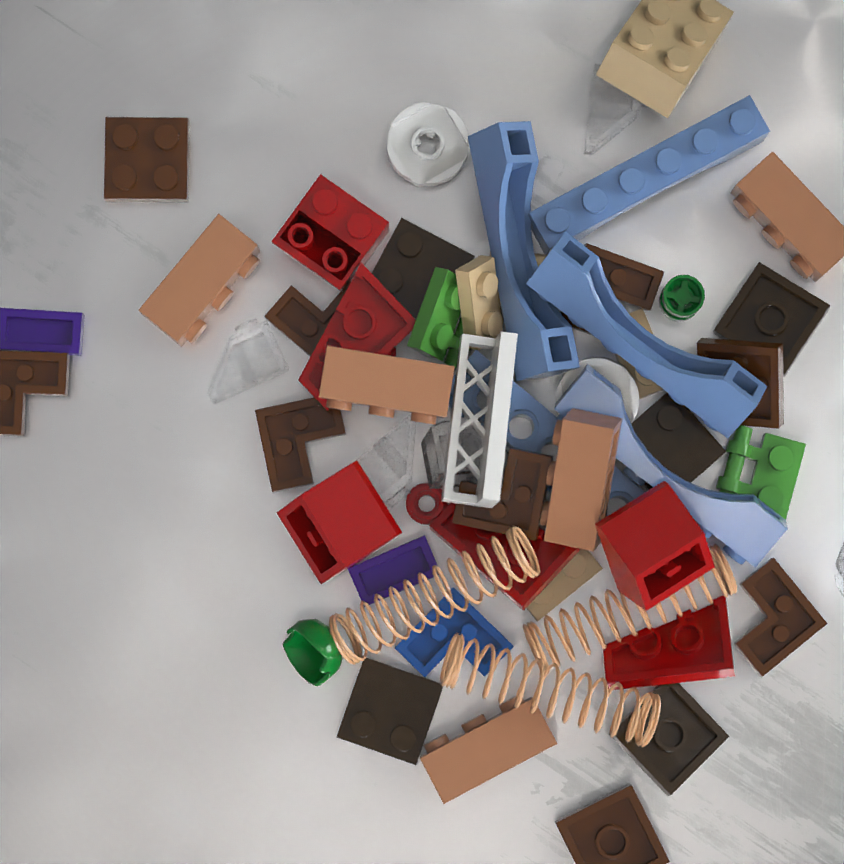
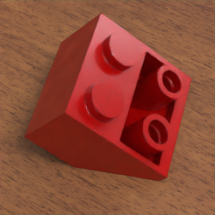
M320 174L271 242L341 291L354 277L361 262L363 265L368 262L390 229L389 222Z
M358 460L299 495L276 512L320 584L348 570V568L356 565L402 533Z
M665 481L595 523L618 591L645 611L715 568L704 532L671 486Z

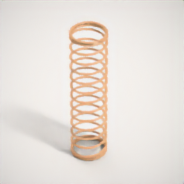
M517 526L506 530V537L513 554L524 573L522 579H519L511 571L509 561L499 540L494 536L491 538L493 549L499 561L508 572V586H504L497 579L486 550L481 544H477L478 556L485 570L493 579L494 592L492 594L482 586L479 573L470 555L466 551H462L463 563L470 577L479 588L480 597L478 601L469 596L462 574L454 560L451 558L447 559L449 572L465 598V606L463 608L454 603L444 574L438 566L433 565L432 572L435 581L444 597L450 603L451 610L449 615H445L440 611L436 595L429 580L423 573L419 572L417 576L419 585L426 599L436 611V620L434 622L429 621L425 617L422 603L414 586L405 579L403 581V588L410 604L421 618L422 625L420 629H416L410 624V618L403 599L398 591L390 586L388 592L391 602L401 620L407 625V634L405 636H401L396 632L394 619L386 601L381 595L376 593L374 596L376 608L388 629L393 633L391 643H387L382 639L381 630L374 612L368 603L361 601L360 611L368 628L379 642L376 650L368 647L363 626L357 614L351 608L347 607L345 611L346 618L335 613L329 618V629L339 653L348 663L355 665L366 659L368 651L378 654L381 651L382 644L389 647L395 645L396 637L407 640L411 630L421 633L424 630L425 622L436 626L440 615L450 619L453 616L454 608L465 612L469 601L479 605L483 600V593L494 598L497 595L498 586L502 589L510 590L513 579L524 583L527 575L532 578L538 576L540 566L528 538ZM517 538H518V540L520 541V543L522 544V546H523V548H524V550H525V552H526V554H527V557H528V559H529L530 565H529V563L527 562L526 558H525L524 555H523V552H522L521 547H520V545H519V543H518V541H517ZM453 568L455 569V571H456V573H457V575H458L459 580L457 579V577H456V575H455V573H454V571H453ZM437 572H438V574L440 575V577H441V579H442V581H443V583H444V586H445L446 590L444 589L442 583L440 582L439 577H438V575H437ZM422 579H423L424 582L426 583V585H427V587H428V589H429V591H430V594H431V596H432V599H431V597L429 596V594H428V592H427V590H426V588H425V586H424V583H423ZM407 585H408L409 588L411 589V591H412V593H413V595H414V597H415V599H416V602H417V604H418V607H417V605L415 604L414 600L412 599V597H411V595H410V592H409V590H408ZM393 592H394V594L396 595L398 601H399L400 604H401V607H402V610H403V612H404V615H403L402 612L400 611V609H399V607H398V605H397V603H396V601H395V598H394V596H393ZM378 599H379V600L381 601V603L383 604V606H384V608H385V610H386V612H387V615H388V617H389L390 623H389L388 620L386 619V617H385V615H384V613H383V611H382V609H381V607H380V604H379ZM364 606L366 607V609L372 617V620L376 627V631L371 625L365 613ZM349 612L352 614L356 623L358 624L363 640L357 633L351 621ZM336 620L346 631L354 653L342 639L337 629ZM360 644L364 647L365 652L363 656Z
M716 544L710 545L709 549L715 568L711 570L719 583L724 597L727 598L728 594L732 596L733 593H737V584L721 548ZM702 575L697 579L705 592L708 602L712 604V597ZM688 584L683 588L693 609L697 611L698 607ZM606 589L605 602L608 615L601 602L591 595L589 602L594 623L582 604L576 602L574 610L579 630L568 612L561 608L559 618L564 637L553 619L545 615L544 625L550 646L534 622L530 621V623L523 624V631L534 658L542 659L544 671L549 665L535 631L553 663L558 664L560 669V661L548 621L557 633L571 661L575 662L576 660L563 614L571 624L586 654L591 655L578 607L589 622L601 647L606 649V643L599 626L593 600L603 613L618 642L621 643L622 640L613 616L609 595L621 611L633 636H636L637 632L625 596L620 593L622 606L616 595L611 590ZM674 593L669 597L678 615L682 617L683 614ZM660 602L655 606L663 622L667 623V619ZM636 604L648 629L651 630L652 625L647 612Z
M458 633L453 636L449 644L440 675L442 687L448 688L450 686L451 690L454 689L465 655L471 645L475 643L474 665L466 688L467 695L471 693L479 664L490 647L492 651L491 665L482 693L483 699L487 698L494 671L501 657L507 652V672L499 694V704L504 701L514 667L519 659L523 657V678L515 698V709L519 708L526 680L532 668L539 662L540 677L530 707L532 714L537 709L543 682L549 671L555 667L556 683L546 711L548 719L553 714L560 684L567 673L571 672L572 688L563 711V723H566L569 719L575 691L579 683L586 676L588 678V694L579 715V728L584 726L587 719L592 693L602 681L604 683V698L595 719V733L599 732L603 724L608 697L614 688L618 686L620 688V702L611 723V738L616 735L619 729L624 702L632 691L636 693V706L631 715L625 739L629 743L635 734L636 744L643 748L648 745L653 737L661 710V698L658 694L648 692L640 698L636 687L627 690L624 694L623 686L619 682L613 684L608 690L605 678L602 677L596 680L592 685L591 676L587 672L580 675L576 681V674L573 668L570 667L565 670L560 676L558 664L553 663L544 671L543 661L540 658L535 659L528 667L527 656L524 653L518 655L512 662L511 652L508 648L502 650L496 658L495 647L492 643L486 645L479 655L478 640L476 638L472 639L464 648V636ZM652 705L650 720L643 736L647 715Z

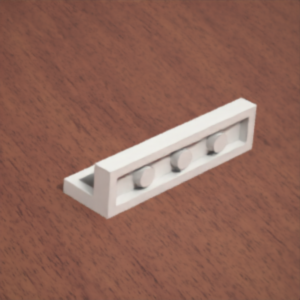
M501 331L496 338L463 333L460 336L441 499L443 502L493 508L500 501L518 337L516 333ZM469 346L492 350L491 365L480 374L477 373L468 361ZM466 372L472 378L467 384H465ZM489 374V383L487 385L482 378ZM477 384L487 397L486 407L473 415L463 402V397L466 390ZM463 413V415L467 418L468 421H466L464 424L460 426L461 415ZM485 414L483 427L478 419ZM472 425L482 438L481 449L469 457L458 441L459 433ZM458 454L463 462L456 467V459ZM480 456V464L478 468L473 462V460ZM466 466L478 480L476 495L453 492L454 476Z

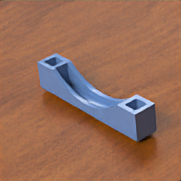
M749 95L529 212L531 231L543 253L548 255L565 231L578 241L654 195L702 171L724 163L762 143L770 130Z
M531 121L498 122L469 135L468 141L491 257H494L498 292L506 332L518 334L514 364L516 381L547 378L580 368L572 326L561 315L557 307L540 299L535 291L526 284L538 268L533 248L531 221L528 216L529 212H531L533 184L539 163Z
M566 231L526 282L540 299L553 304L566 314L574 325L587 330L600 340L608 351L621 356L634 366L642 377L655 382L668 392L672 400L680 405H685L698 415L707 427L720 432L726 438H729L758 406L767 388L763 382L734 360L711 359L690 354L665 343L648 332L630 316L616 298L605 277L600 258Z
M589 364L585 366L556 402L554 410L560 413L557 420H563L572 408L622 418L616 458L626 465L623 469L624 473L640 486L647 482L652 487H655L663 481L667 482L702 529L705 537L709 539L714 535L726 545L723 547L724 552L737 563L742 565L747 561L756 568L788 530L786 520L755 495L729 494L708 490L685 481L665 468L646 449L635 433L625 411L621 390Z

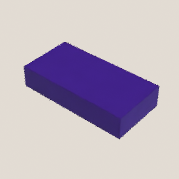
M0 308V350L68 353L69 355L82 356L85 315L80 312Z
M424 535L348 568V571L361 601L371 605L375 603L374 596L376 593L381 595L383 599L388 598L390 586L394 587L398 593L404 591L403 581L405 579L410 581L413 586L418 585L417 576L419 572L423 573L428 580L434 578L432 567L433 565H438Z

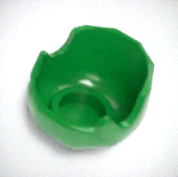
M317 619L298 621L286 631L290 635L283 642V649L298 674L309 684L320 686L339 670L343 657L334 643L329 626Z

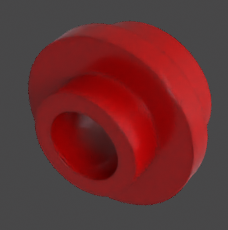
M421 483L414 486L408 493L406 509L414 521L430 525L448 506V502L441 501L442 489L433 483ZM424 496H430L435 502V507L429 512L422 511L418 505L419 500Z

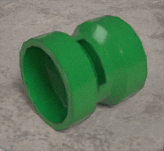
M678 275L673 277L662 289L659 296V307L668 319L676 322L686 321L692 318L702 307L705 300V290L695 277Z

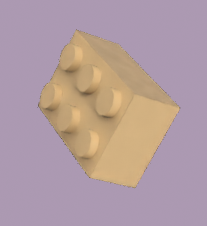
M641 0L614 39L596 75L668 118L717 43L734 11L720 4L717 0Z

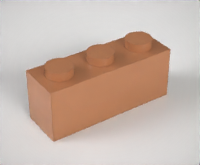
M773 151L740 180L730 192L735 197L733 204L739 212L748 219L753 216L763 227L761 233L773 247L777 249L782 247L792 257L790 260L791 266L803 278L808 279L810 277L814 282L818 281L844 257V226Z
M218 214L140 307L139 312L181 347L187 340L190 343L195 342L207 326L204 319L214 308L220 311L231 299L234 292L230 288L240 276L244 279L248 278L260 262V259L257 258V255L260 253L258 245Z
M327 346L319 398L327 399V408L351 411L352 403L369 406L368 414L394 418V411L398 410L410 412V421L436 425L437 417H447L455 366Z
M572 408L563 420H557L553 433V445L558 446L556 461H551L546 479V484L552 486L550 501H545L540 518V524L546 526L544 541L592 552L600 544L601 541L595 523L607 516L622 418Z
M516 696L498 705L501 713L486 720L484 714H481L462 724L461 727L464 733L451 740L448 739L446 734H443L423 745L426 753L420 755V760L443 804L557 744L538 706L535 713L532 714L530 712L533 697L526 700L522 697L519 708L515 709Z

